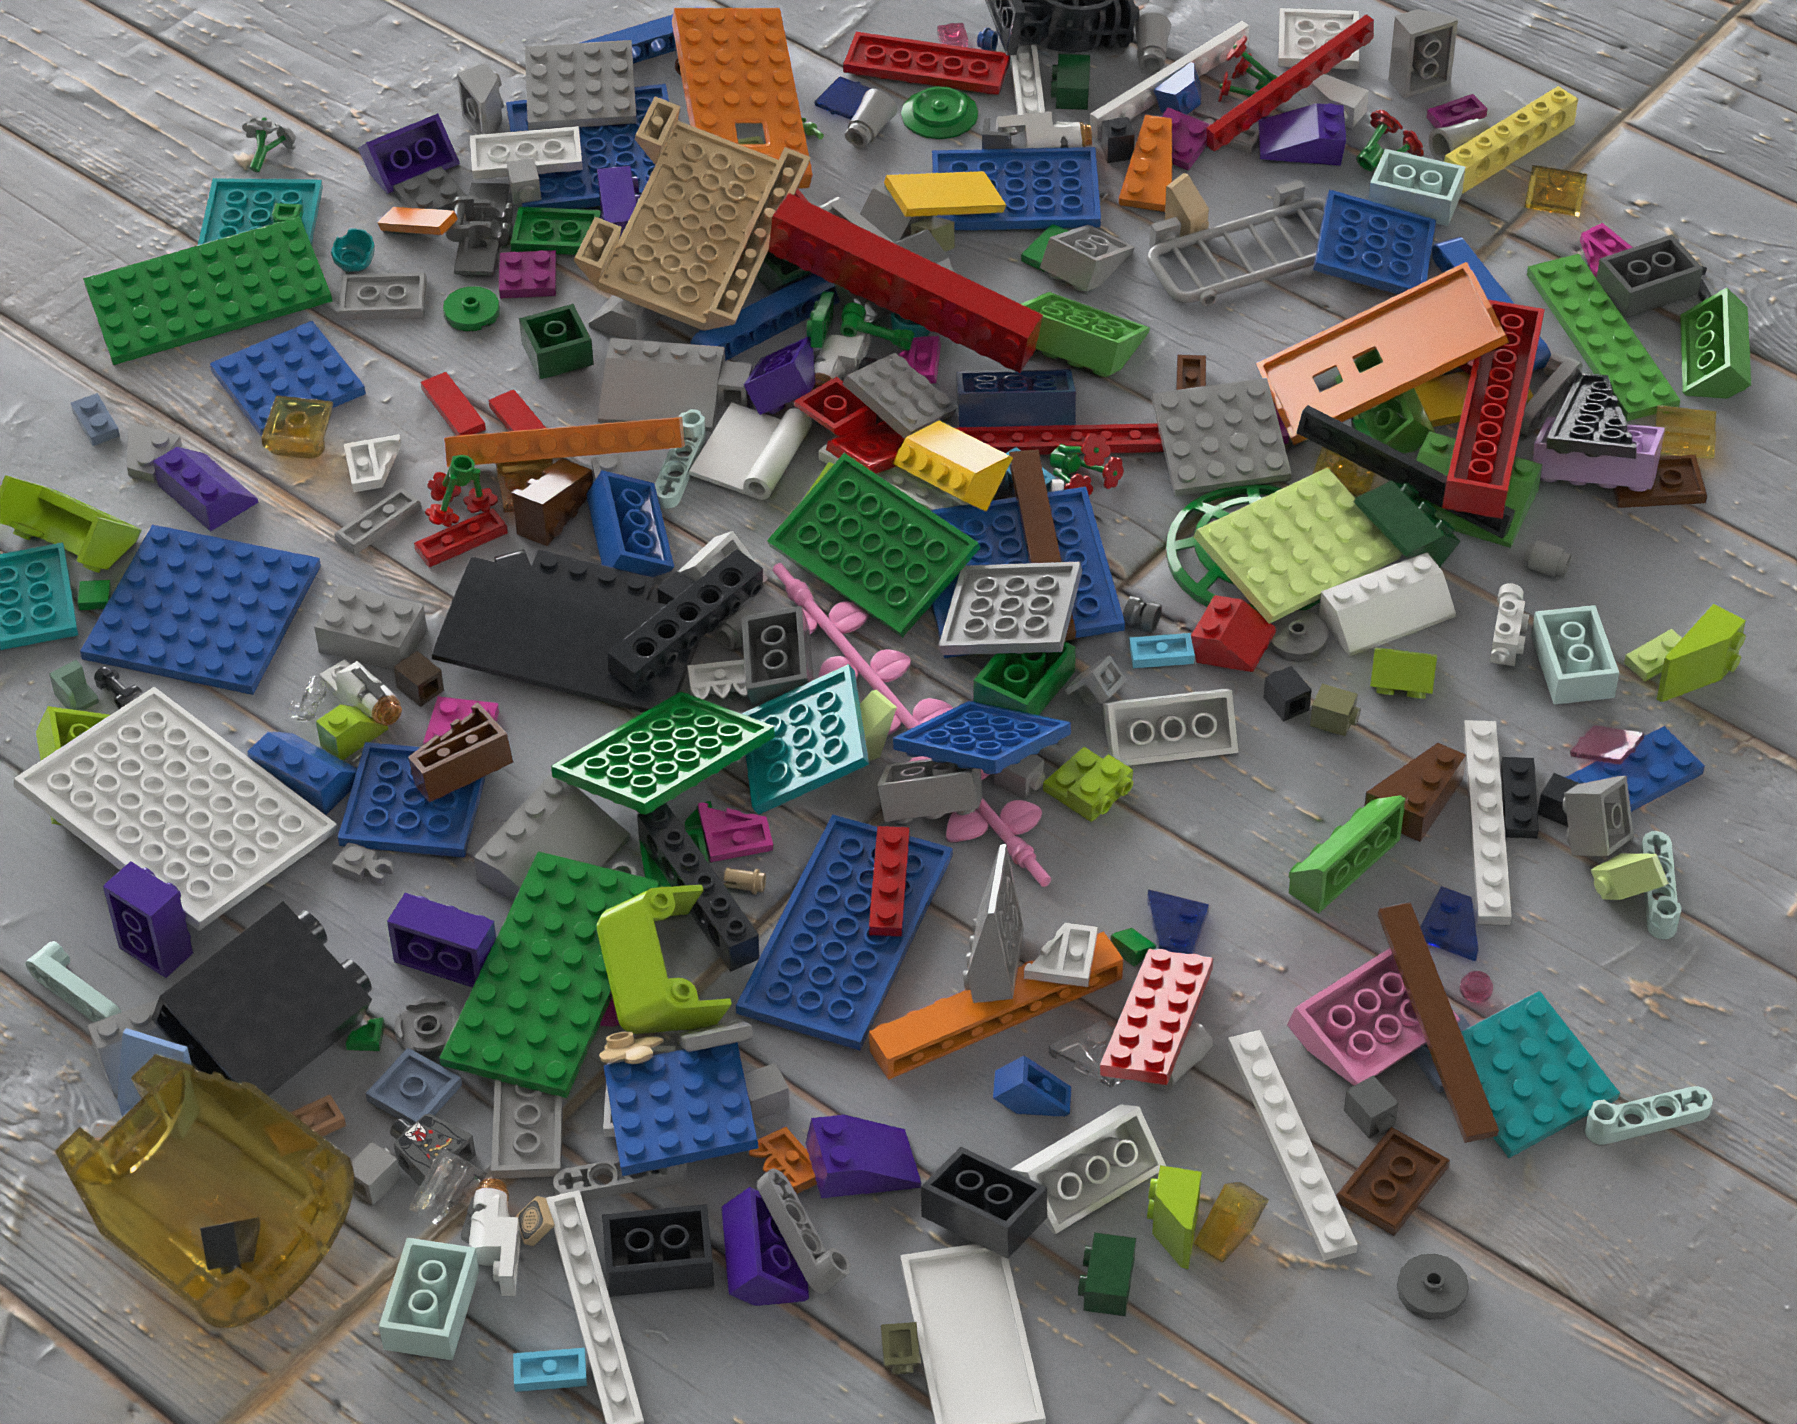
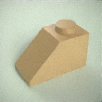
M1183 173L1166 186L1165 220L1177 217L1181 223L1180 237L1208 229L1209 208L1189 175Z

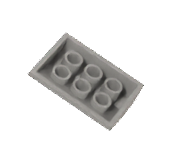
M611 338L605 360L598 423L679 417L681 413L687 412L690 409L700 411L701 415L705 417V431L713 432L719 405L717 384L723 362L725 361V347Z
M550 774L474 856L477 882L515 900L538 851L605 867L631 838V833L576 786L568 785L566 782L553 778L552 774Z
M1007 844L999 846L979 906L978 917L973 918L974 935H970L971 952L966 955L968 970L963 971L964 987L966 991L971 990L973 1003L1013 999L1024 924Z

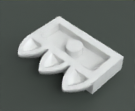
M744 659L687 665L692 696L705 700L709 694H716L722 699L726 698L729 692H738L744 697L748 694L746 691Z

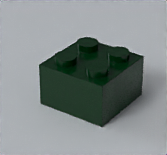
M574 304L519 318L521 342L539 380L594 365L592 339Z

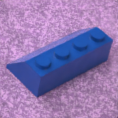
M601 470L586 494L601 564L652 578L672 571L674 563L655 484Z

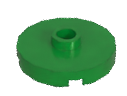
M467 286L457 289L447 296L443 304L445 320L447 319L453 328L462 331H478L486 324L490 326L497 320L500 313L499 300L496 294L489 289L479 286Z

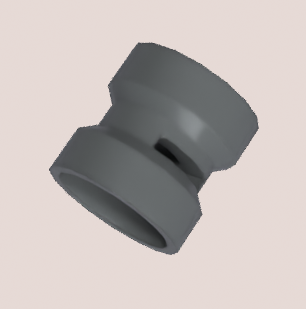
M1131 595L1123 612L1125 625L1131 627L1138 625L1141 626L1143 631L1153 633L1160 621L1162 605L1155 602L1146 603L1143 602L1142 598Z

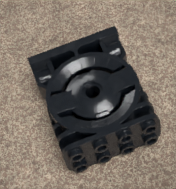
M985 0L1006 56L1017 55L1019 45L1037 44L1054 51L1076 53L1095 49L1102 44L1105 48H1113L1117 40L1120 48H1127L1130 42H1133L1134 24L1139 19V7L1135 5L1133 0Z

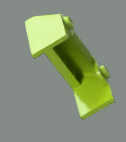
M5 475L0 486V524L14 528V535L30 540L31 536H35L52 544L63 543L65 550L78 555L77 562L82 563L83 567L100 573L101 569L108 570L137 542L142 529L50 487Z
M702 885L652 888L607 909L597 922L598 937L618 1022L625 1031L632 1032L633 1034L690 1030L716 1025L732 1005L730 998L699 1001L696 988L690 981L684 978H668L654 921L665 920L673 915H687L704 891Z

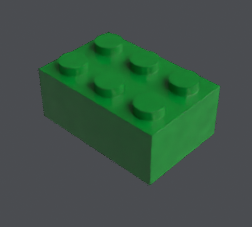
M1064 642L1062 652L996 653L973 680V702L1039 715L1075 673L1076 647Z

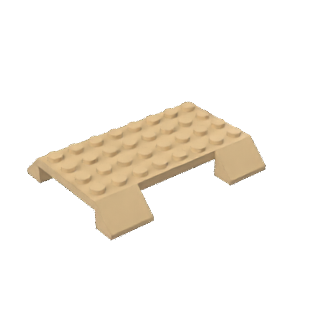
M655 96L635 135V141L656 165L621 237V226L595 217L574 258V262L597 289L703 331L734 325L768 253L772 215L788 193L795 194L811 157L786 147L779 160L678 121L681 106Z

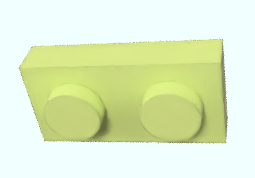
M1670 629L1626 654L1624 664L1643 681H1647L1662 672L1664 658L1682 637L1673 629Z

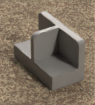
M1108 655L1081 672L1064 689V692L1069 695L1077 690L1083 701L1087 705L1092 706L1097 702L1101 704L1108 700L1127 679L1111 656Z

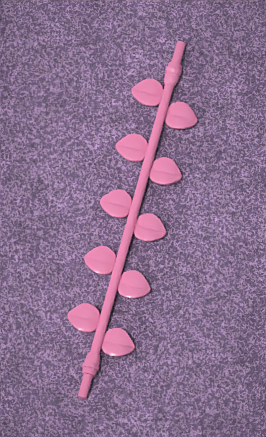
M778 563L773 567L775 575L786 586L788 598L798 606H802L810 628V634L815 632L819 625L845 655V657H831L823 662L819 677L847 664L855 670L856 679L860 673L874 690H878L897 707L888 735L897 731L901 726V722L910 730L953 709L950 704L944 701L928 698L920 701L913 709V714L911 715L884 683L901 677L911 665L910 657L895 650H881L873 656L869 666L843 635L860 628L869 618V614L854 603L845 601L836 604L831 609L828 618L814 602L813 595L805 582L795 579L782 563ZM924 756L914 757L909 762L931 758ZM981 769V780H983L990 774L984 773ZM982 798L979 809H976L974 812L966 815H958L957 812L951 814L946 831V840L948 842L975 839L988 830L989 824L1002 841L1007 844L1008 853L1015 864L1026 868L1042 887L1047 886L1051 882V877L1036 861L1033 847L1020 837L1015 836L1028 832L1037 825L1042 817V810L1039 806L1023 800H1014L1003 807L999 817Z

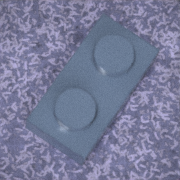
M98 393L70 403L75 417L92 446L120 437L119 429Z

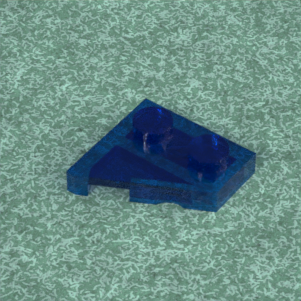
M1441 886L1420 926L1425 941L1431 946L1476 962L1479 949L1472 897Z
M1149 889L1147 892V904L1150 906L1152 914V925L1157 935L1158 949L1182 954H1194L1209 913V904Z

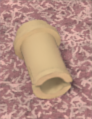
M727 867L724 874V881L727 882H724V886L726 888L749 890L752 894L756 895L758 892H764L766 873H761L760 869H755L753 872Z

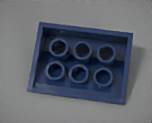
M1071 369L1022 370L1021 373L1015 370L956 372L959 427L1076 425V390Z

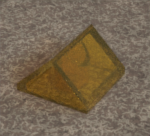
M1532 165L1524 208L1579 217L1587 187L1588 174Z

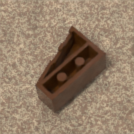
M563 458L542 471L543 477L540 479H530L527 482V488L522 491L516 489L512 492L517 535L544 546H548L555 537H558L567 522L577 515L579 508L587 500L586 494L593 485L592 469Z
M479 702L471 707L472 713L463 720L457 718L450 723L451 729L443 736L435 735L408 757L415 786L429 802L513 763L507 733Z
M1436 743L1368 790L1365 796L1364 807L1373 799L1401 795L1405 798L1401 834L1421 842L1462 782L1466 754Z

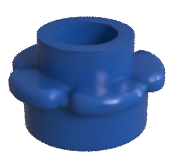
M986 27L983 32L980 31L978 34L977 46L981 47L982 50L995 51L998 44V33Z

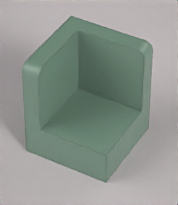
M77 660L49 673L54 694L67 709L83 711L99 702L96 693L86 683L83 667Z

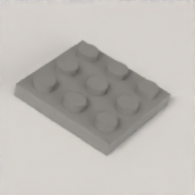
M896 353L847 375L842 383L904 439L937 421L942 422L952 417L958 408L945 394L932 386L925 376L916 372L903 357L898 356Z

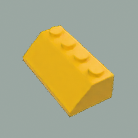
M937 421L907 436L893 464L987 512L1013 457L941 421Z

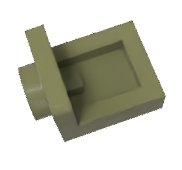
M917 1322L882 1324L880 1327L884 1369H892L893 1375L914 1373L913 1367H918L921 1364Z

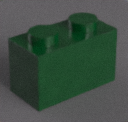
M1058 54V65H1052L1051 98H1056V109L1088 110L1090 55Z
M1094 1232L1092 1246L1086 1245L1084 1250L1083 1266L1088 1267L1087 1275H1080L1078 1296H1084L1083 1311L1126 1317L1135 1261L1136 1238Z

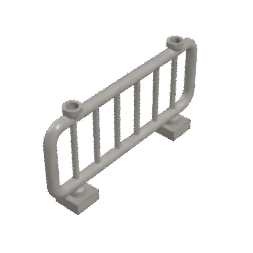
M1299 179L1275 187L1274 209L1180 237L1181 223L1177 217L1151 224L1149 242L1151 249L1147 253L1148 265L1168 295L1174 300L1181 303H1192L1200 300L1203 306H1211L1217 301V295L1314 265L1316 253L1304 256L1279 221V218L1298 213L1318 241L1319 233L1303 211L1315 208L1324 212L1326 200L1316 197L1304 199L1305 185ZM1273 221L1299 258L1279 264L1254 226ZM1248 228L1274 266L1254 271L1229 234ZM1224 236L1248 271V274L1229 279L1204 241ZM1198 243L1223 281L1204 287L1179 249ZM1173 251L1198 289L1189 292L1179 290L1159 261L1158 256Z

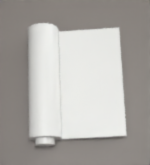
M731 402L690 468L689 475L756 499H767L812 425L811 418L800 409L792 408L786 411L781 420L764 413L759 415L758 411Z

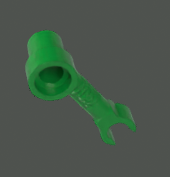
M848 303L844 306L841 315L843 322L840 328V332L844 336L854 337L857 331L891 341L893 345L902 350H910L915 335L914 332L907 329L891 330L864 321L866 310L858 303Z

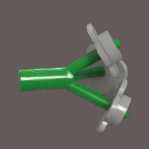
M257 116L251 117L250 121H245L242 124L246 137H255L257 140V149L250 165V169L254 172H260L267 152L280 143H283L287 149H296L294 145L295 135L288 126L285 127L279 123L272 124L270 118H260ZM277 131L278 138L266 146L265 139L267 134Z

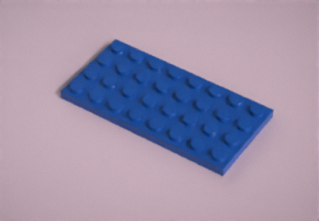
M832 814L736 1004V1014L861 1051L953 857V848L910 836L902 936L869 935L877 827Z

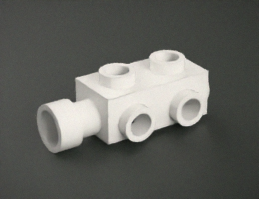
M1513 583L1504 584L1499 589L1497 599L1499 610L1490 657L1491 663L1515 666L1516 654L1523 655L1526 636H1520V632H1527L1529 614H1523L1525 601H1522L1523 589Z

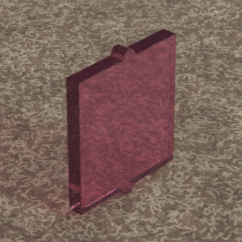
M1594 725L1584 737L1579 738V742L1570 751V755L1576 758L1621 765L1631 753L1636 752L1635 748L1644 739V733Z

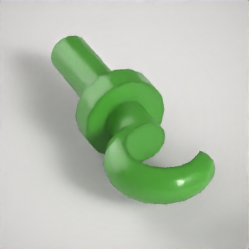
M802 118L804 132L808 136L814 135L818 139L824 137V134L817 130L815 123H807L806 118Z

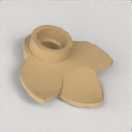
M632 1032L614 1033L606 1038L607 1044L604 1046L605 1050L599 1054L600 1060L604 1063H614L618 1060H624L628 1064L643 1063L653 1057L651 1048L662 1044L663 1039L652 1036L634 1039Z

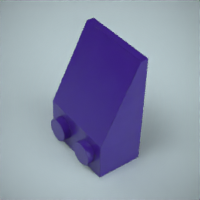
M1315 103L1258 121L1260 159L1341 166L1346 144L1344 105Z
M805 337L759 359L744 383V387L759 415L768 411L770 414H774L785 407V403L792 400L795 401L812 390L815 385V368L811 337Z
M848 1115L811 1118L805 1144L821 1198L921 1188V1179L905 1129Z

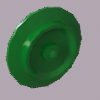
M937 86L911 95L903 104L901 117L904 125L917 135L931 139H948L968 132L976 124L979 111L975 101L967 94L950 87Z

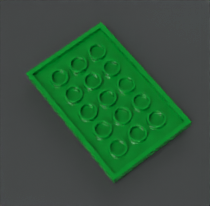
M845 453L841 455L767 540L771 548L848 601L857 605L902 638L980 549L977 541Z
M679 692L553 764L551 772L553 778L566 782L568 785L576 786L591 794L601 796L616 804L646 815L669 800L675 799L689 788L698 785L699 782L709 776L718 773L734 761L740 760L741 757L754 749L760 748L764 743L775 737L774 726L687 693Z

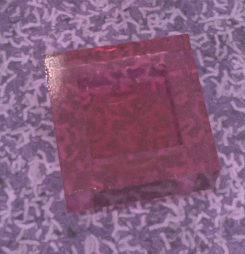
M949 23L937 26L940 44L968 47V37L963 23Z

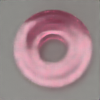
M1471 971L1462 978L1459 989L1465 999L1479 1003L1488 1000L1492 996L1493 983L1486 973Z

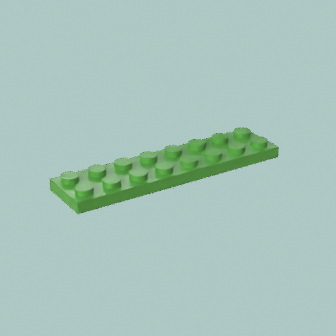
M1580 254L1528 266L1527 276L1594 374L1608 375L1613 387V396L1617 397V406L1621 407L1626 422L1679 408L1680 398L1603 287L1596 280V277Z

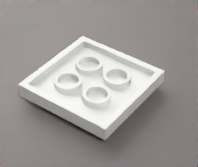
M1280 8L1278 66L1293 67L1359 20V11ZM1359 49L1352 53L1348 59L1342 60L1333 68L1343 70L1358 69Z

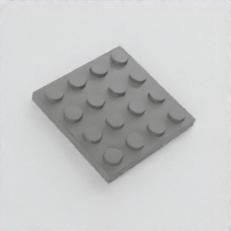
M631 40L525 46L528 130L637 123Z
M1267 378L1152 393L1153 408L1174 496L1210 492L1234 486L1260 485L1291 480L1292 473Z
M1056 562L965 566L960 571L939 643L941 655L1062 652L1082 575L1081 563Z

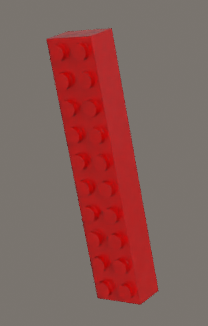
M788 193L772 215L768 252L776 257L785 259L805 271H810L830 283H835L849 290L852 294L866 298L877 306L895 312L902 318L911 320L931 332H936L956 344H961L981 356H986L1000 363L1005 368L1021 373L1036 350L1043 314L791 193Z
M1488 299L1506 334L1508 343L1475 358L1473 361L1447 476L1442 508L1503 519L1545 309Z

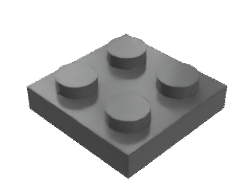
M441 166L393 186L394 195L405 208L453 211V199L458 196H467Z

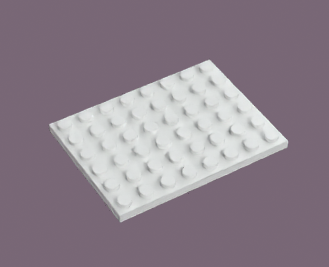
M156 687L143 693L14 778L13 787L118 869L121 870L132 861L141 868L146 867L150 869L163 882L175 885L181 893V903L186 914L185 920L198 931L334 835L337 829V824Z

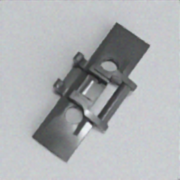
M471 183L469 196H458L453 199L452 207L458 219L447 230L446 237L450 241L459 242L454 274L493 275L497 252H499L500 247L508 244L514 208L512 203H507L510 190L509 184ZM464 214L466 215V221H470L469 225H462ZM474 246H485L481 250L472 249Z

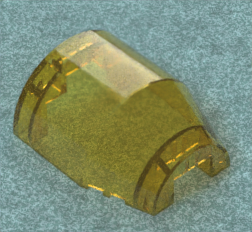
M155 1054L131 1077L141 1100L99 1141L79 1127L55 1150V1153L101 1236L111 1247L206 1323L218 1328L242 1326L261 1318L283 1303L310 1277L324 1259L336 1240L350 1208L354 1190L352 1162L350 1157L253 1084L245 1081L242 1084L224 1079L222 1074L216 1072L213 1075L195 1070L193 1065ZM260 1217L261 1225L254 1261L242 1263V1270L237 1266L231 1273L221 1275L220 1268L207 1270L200 1228Z

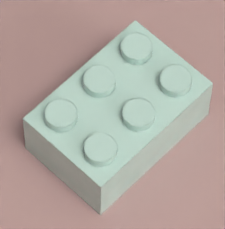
M1385 149L1370 182L1369 201L1436 219V224L1449 226L1463 191L1465 166Z
M1596 605L1536 611L1531 639L1553 704L1615 698L1619 670Z
M414 1238L406 1239L379 1324L383 1350L453 1360L479 1274L476 1248Z

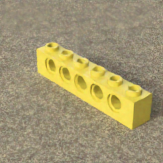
M1557 86L1445 155L1444 162L1465 166L1462 194L1574 125L1578 98Z

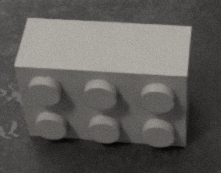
M339 584L315 624L314 629L319 652L394 670L395 665L416 651L427 631L423 604Z

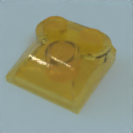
M276 395L261 437L263 447L278 456L305 459L320 456L325 450L324 437L329 424L333 401Z

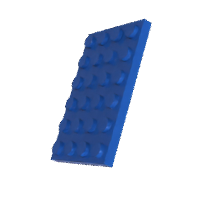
M1095 147L932 150L933 173L984 171L1006 204L1005 210L1002 213L936 216L954 221V230L1048 229L1052 224L1061 228H1079L1085 225L1101 228Z

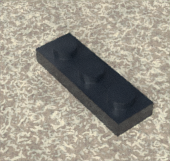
M1502 757L1501 773L1505 837L1537 839L1539 826L1534 758Z

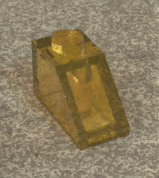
M1242 1182L1225 1183L1193 1244L1220 1262H1225L1253 1231L1269 1199Z

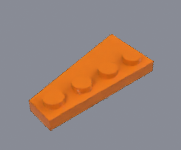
M1145 115L1118 198L1119 205L1165 212L1166 186L1172 182V118Z

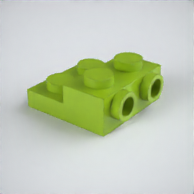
M1083 747L1043 782V791L1092 822L1100 814L1107 813L1119 797L1125 796L1130 792L1134 783L1132 780L1133 769L1110 754L1101 758L1086 747Z

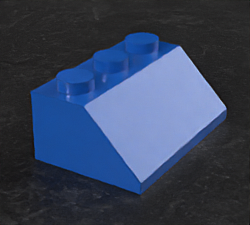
M267 732L247 751L248 757L324 815H327L351 791L357 772L356 767L293 733Z

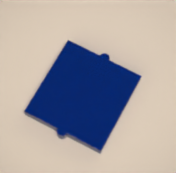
M839 76L814 101V104L819 108L829 111L832 115L837 114L851 120L859 108L865 92L872 88L862 85L859 81L854 82Z

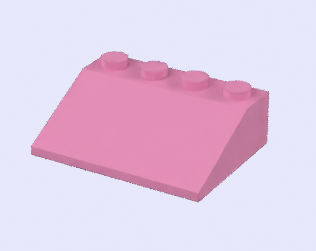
M1390 948L1295 1007L1287 1024L1307 1051L1354 1086L1373 1075L1377 1076L1426 1044ZM1453 1011V1013H1454V1015H1455V1018H1456V1020H1457V1023H1459L1461 1019H1460V1018L1457 1016V1014Z

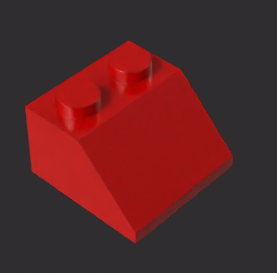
M838 377L831 379L794 401L795 407L838 436H843L876 424V413L842 384L844 381Z
M1214 595L1191 634L1196 662L1254 672L1276 633V627L1271 623L1269 624L1261 614L1244 600Z

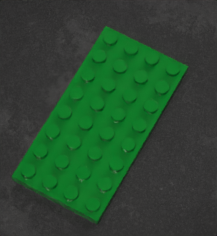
M300 216L83 278L113 365L333 302L331 292Z
M538 851L439 1058L441 1066L567 1099L612 999V992L597 932V922L607 909L649 889L661 887L660 881Z

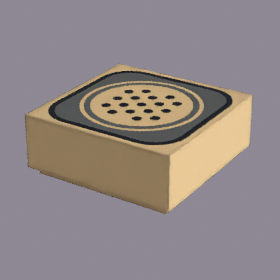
M536 1196L515 1216L519 1219L520 1232L526 1245L534 1246L555 1226L547 1200L540 1196Z

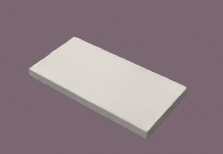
M978 1244L900 1255L912 1320L917 1322L919 1353L934 1424H1046V1417L1009 1259Z

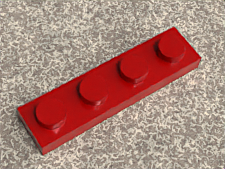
M877 826L869 935L902 936L910 827Z

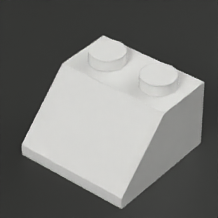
M730 531L713 538L678 572L697 581L736 548L754 562L756 561L736 534ZM763 572V583H764V582L768 579V577H767V576L765 575V573Z

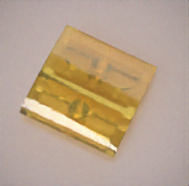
M1658 405L1655 427L1665 428L1660 454L1677 456L1696 455V458L1714 459L1717 411Z

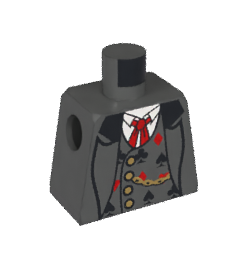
M431 1114L423 1115L414 1125L403 1118L398 1119L390 1130L391 1136L397 1139L394 1143L395 1155L399 1160V1166L430 1197L476 1155L472 1134Z

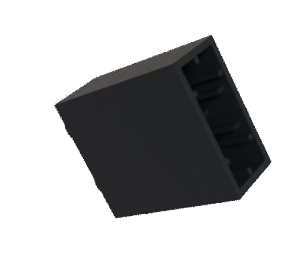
M284 901L161 994L151 1018L171 1042L188 1048L192 1066L240 1119L361 1023L372 1001V998L368 995L372 990V985L362 968L349 959L340 964L324 946L328 938L321 923L305 910L296 915Z

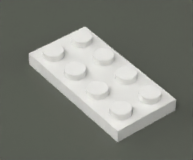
M579 126L470 135L473 179L508 176L507 162L534 158L538 174L583 170Z

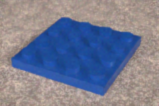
M1329 189L1313 270L1399 295L1427 281L1436 219Z
M313 321L210 363L211 372L262 438L366 394L364 384Z
M968 701L893 737V750L906 752L907 756L910 757L924 756L932 758V761L937 763L951 762L957 764L959 768L982 769L986 774H998L1002 772V769L1012 764H1018L1025 757L1038 754L1041 749L1049 745H1055L1059 740L1071 734V722Z
M365 742L338 834L339 846L345 847L347 843H353L367 849L465 858L486 776L429 802L415 786L408 759L420 747Z
M738 1042L690 1052L682 1049L653 1055L650 1060L639 1064H628L623 1061L603 1065L622 1176L759 1148Z

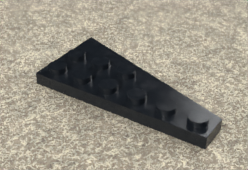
M1578 373L1547 436L1546 449H1552L1560 454L1579 452L1584 453L1588 457L1605 455L1636 459L1637 447L1635 444H1632V435L1627 431V422L1621 407L1617 406L1618 400L1616 396H1613V387L1608 375Z

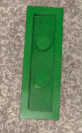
M834 292L822 293L820 300L815 301L814 310L811 311L810 320L807 321L806 336L811 337L812 348H823L833 321Z

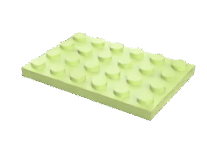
M1328 467L1197 529L1193 536L1269 624L1320 599L1321 591L1370 574L1400 559L1402 555L1398 548L1353 502L1356 498Z

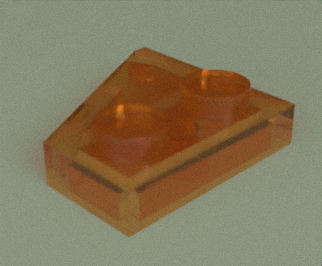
M553 459L496 463V474L504 513L514 512L512 492L516 489L522 491L527 488V482L530 479L538 480L543 477L542 471L553 464Z

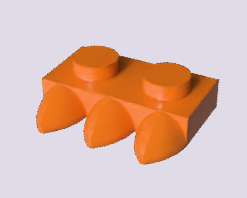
M783 1127L758 1139L759 1148L749 1150V1156L767 1159L763 1165V1172H768L770 1169L779 1170L787 1177L797 1194L817 1185L807 1149L787 1127Z

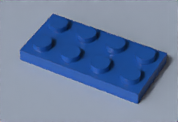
M1663 726L1570 774L1566 778L1582 784L1617 776H1627L1632 812L1702 775L1705 765Z

